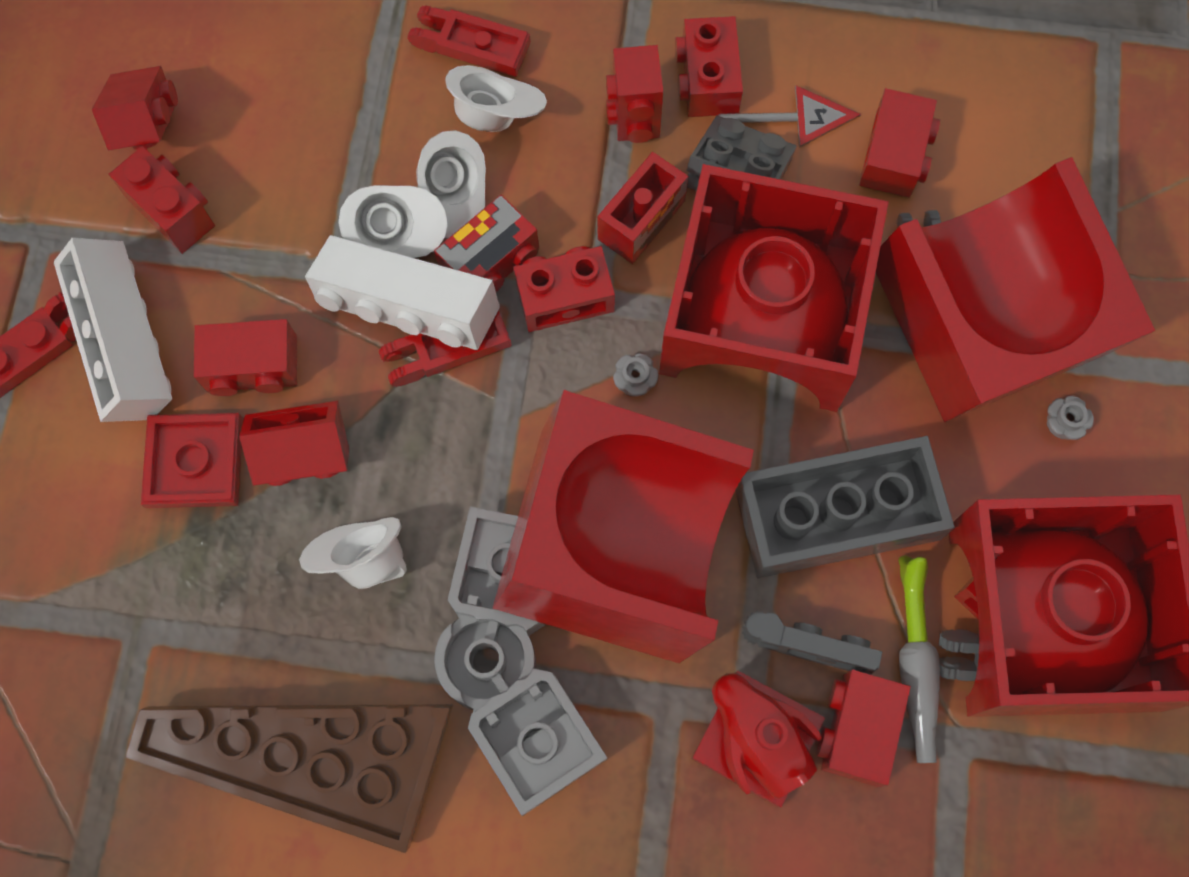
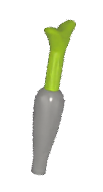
M905 555L898 559L901 582L905 592L908 643H905L899 653L900 676L902 684L911 686L906 706L913 728L917 763H937L935 738L939 707L940 663L937 649L927 641L924 586L928 573V563L926 558H911Z

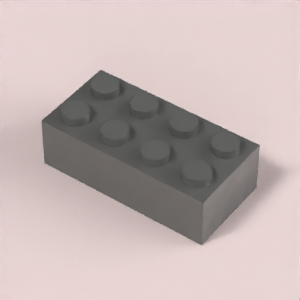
M928 436L747 472L735 490L757 578L940 541L955 528Z

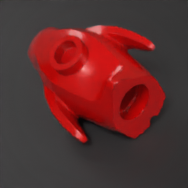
M736 672L726 673L715 681L712 687L714 703L720 710L724 724L726 764L740 789L747 795L751 793L744 768L776 799L787 795L808 782L816 773L817 767L798 729L819 742L821 740L820 732L812 722L798 709L756 689L746 678Z

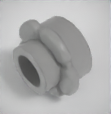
M641 353L635 356L625 355L615 365L617 371L613 374L614 383L619 390L629 396L645 395L658 381V370L653 368V360L647 355ZM633 371H638L640 373V376L634 378L632 377L631 373Z
M1067 396L1063 400L1058 398L1048 407L1047 426L1050 432L1060 439L1078 440L1084 437L1086 430L1093 426V413L1085 407V402L1078 397ZM1067 414H1072L1074 421H1069L1066 417Z

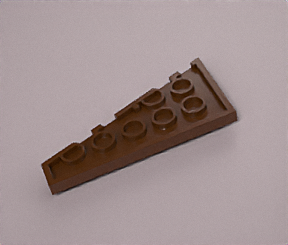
M453 704L148 706L139 710L125 758L406 853L411 846Z

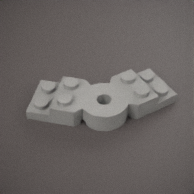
M470 506L447 599L459 619L450 624L442 632L438 640L434 658L435 670L444 690L459 704L473 710L468 729L518 811L524 816L608 758L553 672L535 669V652L529 636L544 627L545 624L492 609L518 516ZM483 649H493L499 654L497 666L488 673L477 672L473 667L475 655Z

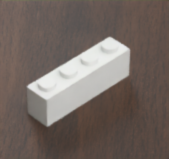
M332 235L328 237L305 275L315 301L329 311L336 312L342 310L356 314L370 323L383 322L390 324L410 335L424 334L437 338L451 347L464 346L478 350L500 308L493 280Z
M71 238L54 260V266L100 422L147 420V415H157L172 400L171 383L165 376L162 367L158 342L152 335L147 319L146 303L140 296L134 277V265L128 258L123 241Z

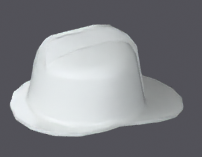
M471 65L457 66L450 70L445 78L447 89L454 96V108L457 117L467 126L479 131H502L511 125L514 118L535 116L542 112L547 104L545 94L538 88L501 76L483 67Z
M456 130L440 132L430 138L421 151L416 169L418 187L424 188L437 196L446 210L448 219L446 239L485 208L486 167L484 154L479 144L472 137Z
M373 185L359 188L347 197L340 209L338 223L343 239L417 258L430 254L440 246L446 237L448 219L446 210L438 197L424 188Z
M389 517L373 522L354 523L331 529L311 541L302 551L299 559L301 568L308 573L323 574L336 572L351 586L358 589H367L379 583L403 577L407 569L403 560V551L397 539L402 527L401 522L398 518Z

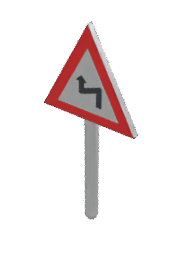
M796 85L797 113L719 114L718 116L734 118L741 122L797 121L799 147L859 117L861 114Z

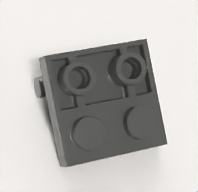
M716 115L690 156L686 170L689 172L687 188L697 191L703 164L782 180L797 145L786 142L779 135L762 133L749 128L737 119L723 118Z

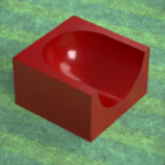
M1073 157L1055 163L1045 172L1012 192L953 219L926 227H921L917 219L899 225L880 246L876 274L944 423L1101 358L1156 331Z
M703 164L663 334L659 374L677 378L678 374L684 369L707 364L754 368L774 373L799 383L818 398L820 403L819 409L837 412L857 376L889 201Z
M563 390L540 435L492 609L672 662L681 663L715 640L719 620L707 616L705 604L710 562L725 512L738 484L751 467L754 450Z
M1181 494L978 499L953 522L955 528L949 532L950 545H959L968 560L976 591L979 616L978 668L973 688L969 695L965 697L967 717L1164 712L1189 706V542Z

